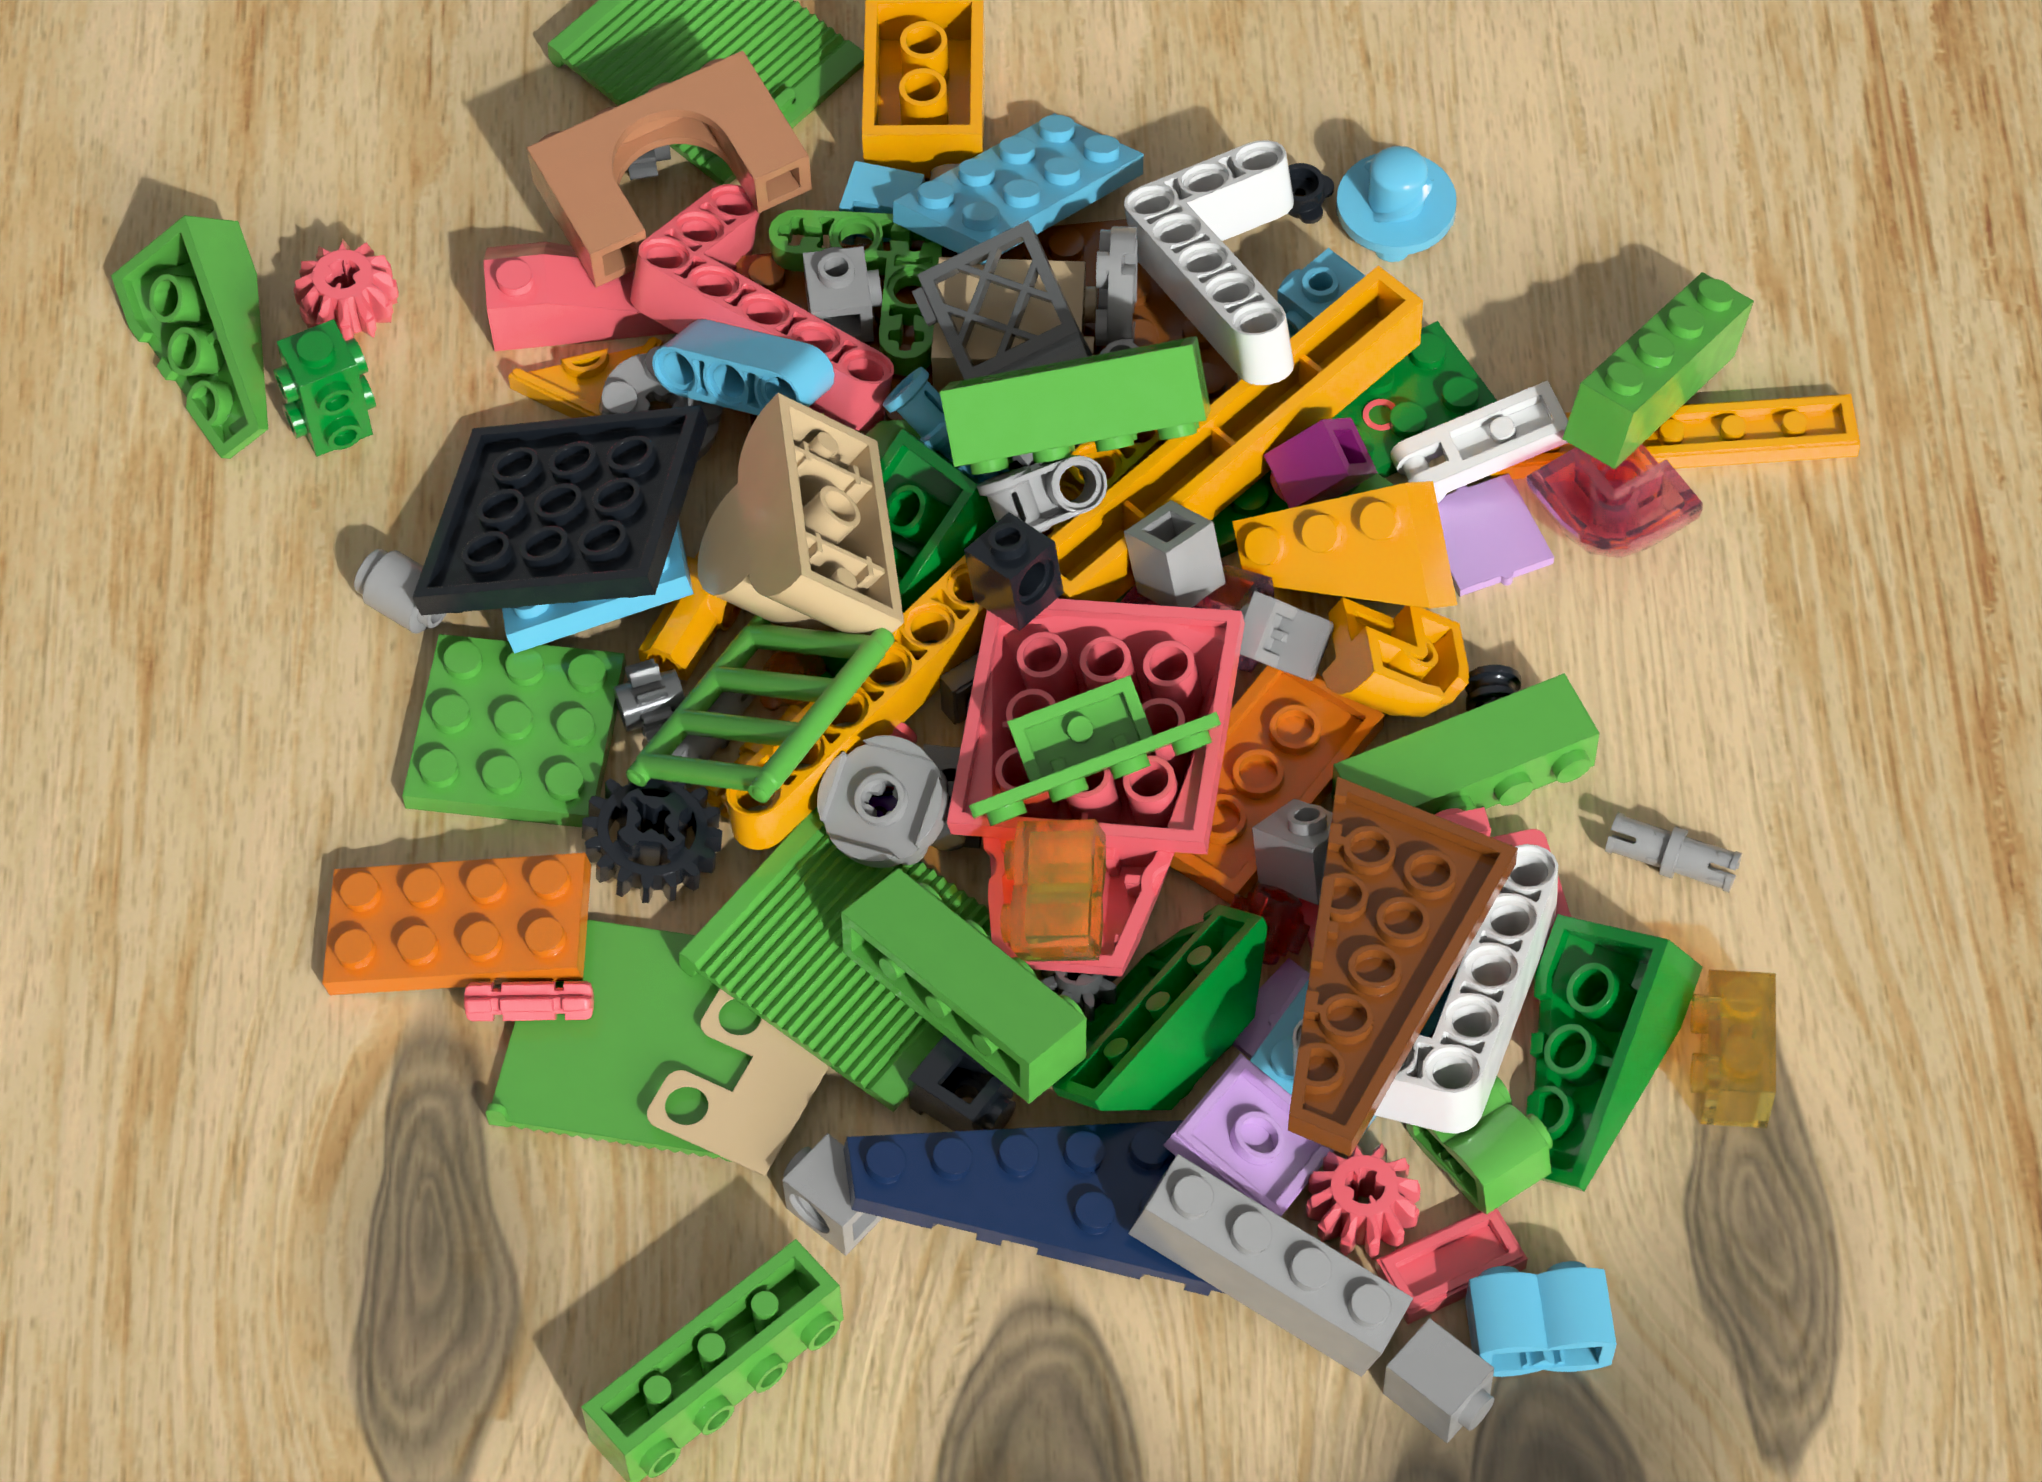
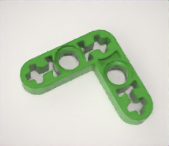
M797 209L779 214L769 227L771 257L775 263L787 270L804 272L803 253L826 249L822 248L824 246L823 235H829L830 247L842 248L840 245L841 241L852 234L866 235L873 241L872 245L864 250L867 271L878 269L879 275H885L879 328L880 352L893 363L894 374L908 376L920 367L926 370L932 364L931 354L934 325L929 327L926 324L917 304L902 303L895 295L906 286L922 287L917 274L938 265L939 257H944V246L894 223L893 214ZM793 235L804 236L800 241V245H789ZM883 238H891L890 251H884ZM912 241H924L921 251L909 250L912 246ZM903 325L913 326L914 342L911 350L908 351L899 350L903 342Z

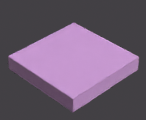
M1241 1053L1163 1145L1175 1156L1177 1154L1181 1155L1280 1217L1308 1184L1313 1171H1318L1323 1165V1158L1327 1156L1329 1151L1332 1153L1334 1151L1288 1131L1292 1095Z

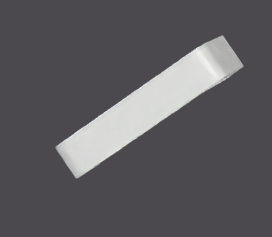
M1269 140L1247 143L1140 186L1131 191L1124 201L1128 227H1137L1138 262L1238 376L1245 382L1254 385H1270L1280 382L1293 371L1294 360L1286 313L1283 307L1222 241L1276 220L1293 208L1294 198L1286 151L1281 144Z
M1530 844L1515 846L1518 848L1516 865L1461 961L1433 1037L1418 1036L1375 1112V1116L1443 1133L1455 1134L1468 1131L1482 1117L1556 916L1558 863L1555 856L1549 850ZM1303 1019L1299 1021L1293 1031L1294 1076Z

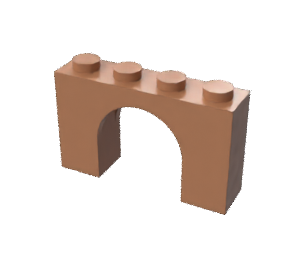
M743 50L724 59H714L706 63L700 70L671 83L658 84L640 97L617 107L605 108L596 113L591 119L564 131L551 132L541 138L539 142L526 147L533 182L596 288L635 270L638 248L646 239V233L620 189L619 184L628 167L640 156L653 149L666 145L688 144L699 146L715 153L728 164L758 214L812 189L809 155Z

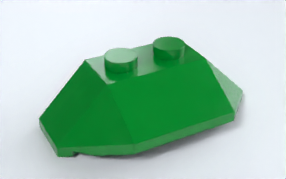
M1217 904L1204 913V921L1181 929L1145 954L1117 985L1116 1004L1101 1002L1095 1009V1020L1090 1022L1087 1019L1086 1058L1052 1085L1057 1096L1100 1111L1172 1110L1181 1099L1191 1092L1195 1083L1222 1053L1226 1052L1233 1045L1239 1034L1255 1018L1268 929L1264 918Z

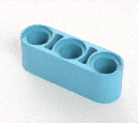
M698 319L689 324L656 350L652 361L656 378L669 392L678 396L754 415H759L777 393L809 407L830 390L834 384L835 377L832 363L826 354L811 344L707 319Z

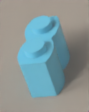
M1576 1261L1555 1264L1548 1268L1546 1272L1540 1274L1519 1272L1518 1269L1510 1266H1497L1483 1271L1478 1277L1469 1279L1465 1304L1472 1351L1494 1367L1493 1377L1524 1375L1541 1370L1577 1372L1598 1369L1612 1364L1617 1343L1604 1269L1588 1268L1585 1264Z

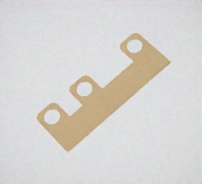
M719 989L701 1020V1029L708 1037L753 1056L752 1060L733 1091L687 1071L678 1070L670 1073L649 1105L647 1118L653 1126L766 1176L829 1066L762 1018L759 1026L753 1032L746 1035H734L724 1030L719 1022V1012L725 1003L734 998ZM692 1087L700 1090L706 1096L708 1111L699 1122L691 1125H682L668 1117L665 1110L666 1100L673 1091L679 1088Z

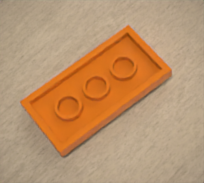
M1267 665L1231 708L1208 853L1206 855L1175 852L1170 866L1236 908L1258 881L1252 827L1292 799L1308 804L1320 805L1332 791L1333 764L1363 753L1382 730L1384 714L1329 690L1323 676L1318 673L1312 681H1308Z
M586 853L334 869L322 984L329 995L457 988L466 987V985L472 982H493V985H501L502 982L583 980L592 865Z

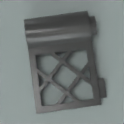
M1029 220L917 274L922 287L912 291L921 314L929 327L939 322L964 379L1093 356ZM1025 242L1032 262L1024 283L1021 284L995 275L994 272L1002 252ZM987 260L983 270L973 267ZM960 272L979 279L968 311L947 305L937 284ZM1038 275H1040L1047 292L1034 288ZM990 283L1020 293L1008 325L979 315ZM1030 297L1052 303L1061 322L1060 325L1040 335L1018 329ZM952 316L964 319L960 332ZM978 324L1004 333L996 356L974 366L966 349L974 325ZM1015 337L1026 341L1011 348Z

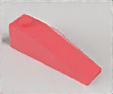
M536 242L486 248L483 260L486 306L494 351L676 333L633 307L630 301L634 271L596 288L570 245Z

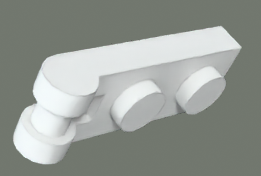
M1547 380L1409 437L1393 447L1390 457L1398 473L1407 476L1408 483L1433 481L1437 503H1439L1452 490L1568 443L1562 439L1568 419ZM1444 455L1446 462L1432 468L1429 467L1431 460Z

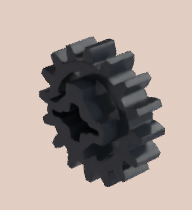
M611 778L605 782V799L591 796L589 800V817L583 818L582 839L586 840L584 842V853H586L591 863L597 862L596 879L598 882L601 883L615 877L617 879L616 895L623 897L632 887L640 889L642 903L650 902L653 890H662L669 901L676 900L677 885L683 883L693 891L697 890L700 883V871L713 873L716 864L715 852L721 851L723 831L717 829L719 828L720 810L718 807H707L708 790L705 787H701L690 793L687 791V783H671L658 779H650L643 787L637 786L628 780V784L622 787L618 782ZM616 820L620 826L619 831H617V840L612 843L609 831ZM692 827L695 840L690 849L685 846L687 829Z

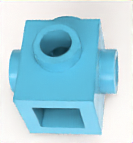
M1329 248L1302 270L1296 269L1288 274L1277 290L1278 303L1286 313L1290 338L1365 277L1363 273Z

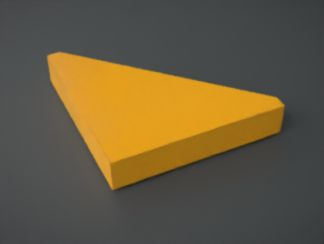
M651 337L643 346L608 353V348L560 359V365L529 372L515 368L508 375L510 389L570 418L600 415L599 405L604 384L613 369L632 356L645 354L654 347L663 346V341Z

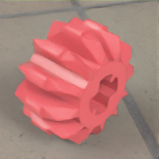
M342 239L338 250L329 252L318 246L317 261H301L300 279L295 281L294 295L296 303L300 305L301 318L306 323L308 329L334 319L343 338L347 341L354 337V333L361 331L374 338L377 329L376 323H391L392 305L398 303L399 291L397 282L393 279L391 264L386 260L385 255L375 256L374 251L367 242L353 251L350 250V246Z
M1383 1143L1373 1150L1372 1156L1363 1155L1362 1149L1358 1144L1350 1157L1347 1156V1159L1329 1151L1327 1156L1323 1158L1324 1171H1313V1174L1310 1175L1308 1191L1313 1196L1307 1200V1216L1309 1220L1319 1221L1317 1235L1321 1242L1341 1237L1340 1252L1344 1256H1347L1354 1250L1355 1244L1364 1245L1365 1252L1373 1260L1379 1254L1380 1241L1398 1249L1404 1242V1229H1413L1417 1225L1419 1209L1414 1204L1420 1200V1184L1418 1180L1407 1178L1409 1175V1164L1406 1162V1158L1386 1163L1387 1149ZM1360 1196L1369 1197L1368 1204L1358 1203V1198Z

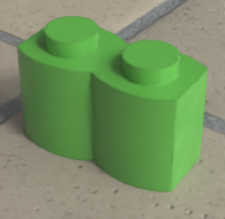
M1496 1076L1482 1117L1468 1131L1456 1134L1443 1133L1406 1123L1407 1131L1425 1155L1435 1165L1447 1172L1462 1194L1485 1214L1490 1213L1551 1174L1549 1149L1552 1148L1553 1143L1548 1130L1534 1114L1525 1116L1512 1105L1509 1091L1498 1076Z

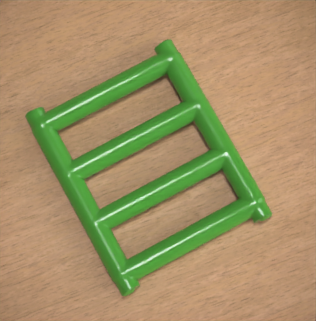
M755 615L741 629L638 754L634 763L626 771L628 780L640 787L645 786L650 779L748 791L753 799L760 803H766L774 792L782 786L885 657L886 652L895 642L894 635L885 628L876 629L871 635L777 626ZM758 649L849 659L835 678L743 668ZM723 692L815 702L799 722L708 712ZM687 735L779 746L763 767L672 755Z

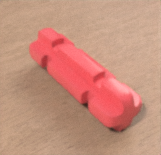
M555 981L502 982L501 988H494L493 982H472L466 985L464 1010L467 1019L470 1021H494L495 1015L503 1014V1021L556 1020L557 1014H565V1020H587L593 1014L594 992L591 983L588 981H564L561 988H556Z

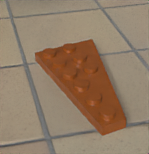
M1337 777L1289 1111L1288 1131L1349 1157L1352 1155L1514 869L1517 861V847Z

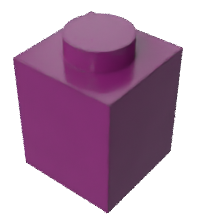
M1352 418L1320 420L1264 454L1272 471L1270 474L1271 484L1276 494L1287 503L1289 508L1334 499L1378 473Z

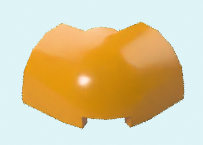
M1344 597L1329 611V620L1334 624L1332 638L1336 659L1322 673L1327 688L1336 694L1388 715L1425 717L1452 703L1469 684V666L1460 623L1427 609L1407 605L1395 618H1392Z

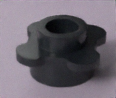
M1295 163L1289 165L1294 204L1287 214L1300 218L1305 224H1313L1320 221L1323 217V202L1325 198L1330 197L1334 193L1332 179L1323 175L1319 169L1310 164Z

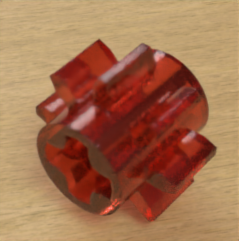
M1266 884L1257 885L1254 893L1249 892L1247 898L1235 895L1230 907L1262 916L1268 925L1263 964L1276 965L1280 957H1286L1288 951L1299 955L1311 926L1302 922L1304 915L1299 913L1302 902L1296 896L1283 889Z

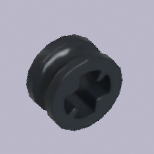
M1486 665L1470 671L1469 684L1465 687V691L1468 694L1465 702L1466 711L1518 692L1521 689V675L1519 672L1504 665Z

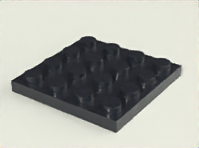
M701 405L473 428L412 596L420 615L462 613L655 595L708 427V421Z

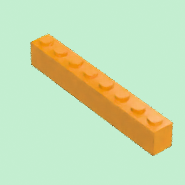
M1379 265L1290 338L1294 367L1288 377L1270 385H1254L1245 382L1243 379L1238 381L1210 405L1211 411L1206 421L1199 422L1200 428H1197L1196 434L1167 440L1108 489L1105 497L1097 507L1076 516L1050 538L1055 541L1064 593L1058 599L1115 602L1135 585L1124 535L1125 530L1170 500L1209 520L1216 517L1271 470L1264 454L1320 420L1332 419L1420 345L1423 300Z

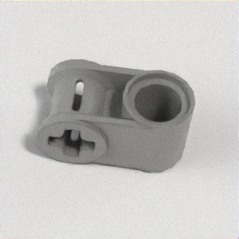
M1072 455L1060 460L1017 468L989 478L976 486L980 496H987L996 522L1010 512L1042 533L1051 528L1052 525L1097 507L1105 497L1107 479L1101 465L1092 458ZM1071 466H1075L1083 474L1085 484L1079 497L1069 501L1061 493L1059 483L1064 471Z

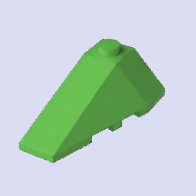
M184 215L114 272L111 277L129 329L139 342L149 343L160 359L156 367L165 380L175 381L187 397V411L219 456L231 459L268 430L257 273L238 221Z

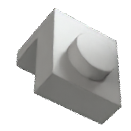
M1254 591L1250 604L1244 605L1240 610L1245 622L1240 655L1312 681L1316 677L1334 629L1333 622Z

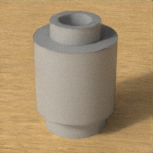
M376 549L361 564L355 577L354 588L362 595L364 603L412 633L417 634L427 628L436 627L447 614L420 615L412 596L423 566L397 550L387 552L383 549Z

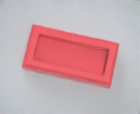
M1496 1208L1488 1214L1478 1211L1376 1259L1375 1271L1381 1279L1413 1298L1403 1316L1408 1325L1465 1298L1469 1279L1478 1277L1483 1271L1497 1266H1510L1518 1269L1520 1272L1526 1269L1528 1258Z

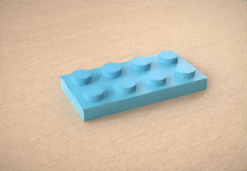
M1054 113L1042 118L1039 122L1021 132L1003 139L999 144L971 159L963 161L955 168L931 181L921 184L913 191L894 200L893 222L958 254L1027 220L1032 224L1036 234H1039L1143 175L1144 153L1119 143L1112 136L1102 135L1079 125L1070 117ZM1017 245L1003 251L1002 254L1016 247ZM985 260V261H983V262H981V263H979V264L984 265V264H986V261H987V260Z

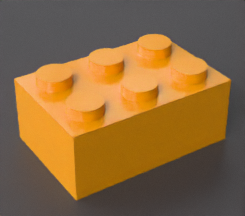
M866 0L862 109L864 162L924 174L925 178H930L931 170L937 166L960 164L984 152V0Z

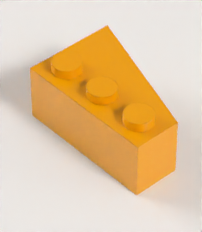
M1433 481L1402 483L1232 521L1244 583L1428 609L1457 605Z

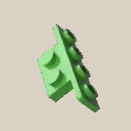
M1130 675L1007 721L1029 783L969 805L973 819L986 815L990 826L1002 823L1027 813L1023 802L1026 799L1048 792L1052 803L1088 790L1089 787L1085 777L1110 768L1113 778L1117 779L1151 766L1147 754L1171 745L1175 756L1210 744L1212 739L1208 731L1221 725L1217 712L1153 735Z

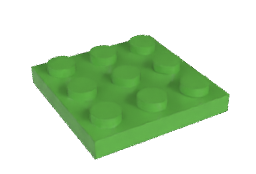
M439 634L402 795L405 809L582 827L583 818L589 817V800L591 796L600 797L618 711L613 686L623 684L626 672L625 653L539 645L514 654L509 641Z

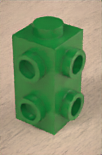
M332 319L277 341L282 366L273 369L282 396L286 401L282 405L284 414L296 439L306 435L316 457L333 450L349 448L360 439L373 435L368 410L375 408L376 402L369 383L364 376L368 372L367 363L355 338L345 341L335 320Z

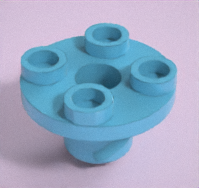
M1391 146L1358 161L1345 173L1337 191L1336 212L1341 226L1355 242L1374 251L1384 261L1399 262L1404 260L1408 254L1421 252L1432 247L1448 233L1455 221L1456 191L1447 173L1436 163L1423 157L1412 148Z

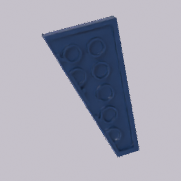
M1184 1120L852 1136L846 1138L843 1151L851 1210L932 1229L937 1224L976 1233V1240L1001 1246L1002 1240L1038 1248L1037 1255L1139 1280L1144 1275H1150L1183 1283L1185 1291L1209 1296L1211 1290L1224 1293L1128 1234L1160 1179L1176 1157L1163 1145Z

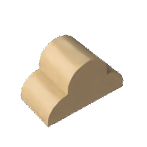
M777 393L754 421L741 451L738 465V483L720 502L704 532L698 555V577L702 588L717 598L779 626L841 631L871 635L874 630L879 628H885L891 633L896 631L904 623L878 442L799 402Z

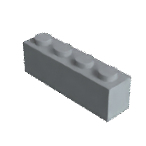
M1177 1154L1160 1179L1128 1233L1361 1377L1382 1355L1413 1300L1408 1294Z

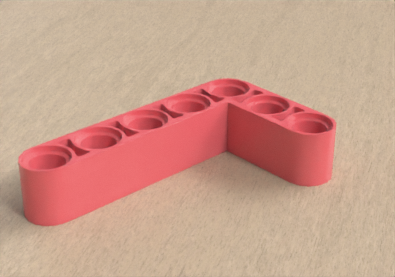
M723 184L712 188L639 245L630 294V301L639 312L676 333L681 332L698 319H707L811 344L826 354L832 363L835 377L834 384L830 390L810 405L809 408L819 413H824L825 416L858 431L871 430L877 423L884 420L886 409L882 404L890 393L894 375V365L887 356L734 271L736 263L742 256L752 255L759 219L758 212L741 185Z

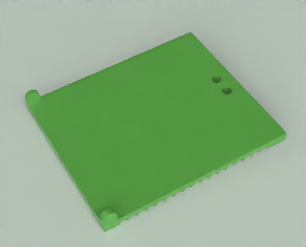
M598 0L547 44L548 57L553 65L560 68L566 64L618 106L646 94L658 84L671 83L700 70L706 63L714 59H724L743 50L792 129L864 66L863 50L850 40H844L843 36L836 34L832 27H827L824 20L819 21L815 14H810L807 7L802 8L798 1ZM669 145L718 185L730 184L736 179L728 164L715 153L694 145Z
M816 807L679 953V965L691 977H694L698 972L894 1112L909 1095L908 1078L944 1034L843 953L841 912L898 868L918 884L925 883L931 886L948 908L963 920L976 922L982 927L992 942L989 910L984 904H979L974 897H968L964 890H958L954 883H948L944 876H938L934 869L927 868L924 862L919 861L912 865L898 864L887 868L870 867L855 862L842 853L831 841L826 832L825 824L820 820Z
M587 920L583 980L571 981H588L591 983L594 992L592 1017L587 1020H565V1014H557L556 1020L515 1021L493 1100L486 1109L485 1114L489 1125L502 1127L514 1125L519 1129L527 1127L532 1131L541 1130L545 1133L552 1131L558 1135L565 1133L571 1137L578 1135L583 1139L591 1137L596 1141L604 1139L609 1143L617 1141L622 1145L629 1143L635 1147L642 1145L648 1149L655 1147L661 1151L668 1149L674 1153L679 1151L687 1155L694 1153L699 1157L707 1155L712 1159L720 1157L725 1161L732 1162L653 1126L647 1118L649 1105L670 1073L678 1070L687 1071L733 1091L753 1056L708 1037L701 1029V1020L720 988L698 972L694 977L687 975L679 965V953L695 935ZM555 981L556 988L563 987L564 981ZM735 999L725 1003L719 1012L721 1026L724 1030L734 1035L749 1034L761 1022V1017ZM683 1087L673 1091L668 1096L665 1110L672 1121L682 1125H691L699 1122L706 1115L708 1100L700 1090L692 1087Z

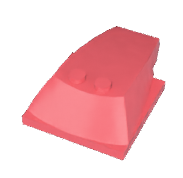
M1057 598L1019 631L987 610L947 825L952 835L983 837L984 850L990 856L991 878L988 882L991 940L993 944L1011 958L1018 957L1025 961L1032 969L1122 977L1139 945L1174 853L1207 855L1245 626L1242 611ZM1129 675L1132 678L1153 735L1214 712L1218 714L1221 725L1208 731L1212 739L1210 744L1175 756L1171 745L1147 754L1151 764L1147 768L1117 779L1113 778L1110 768L1085 777L1089 787L1088 790L1052 803L1048 792L1026 799L1023 802L1027 813L990 826L986 815L973 819L969 805L1029 783L1007 721Z

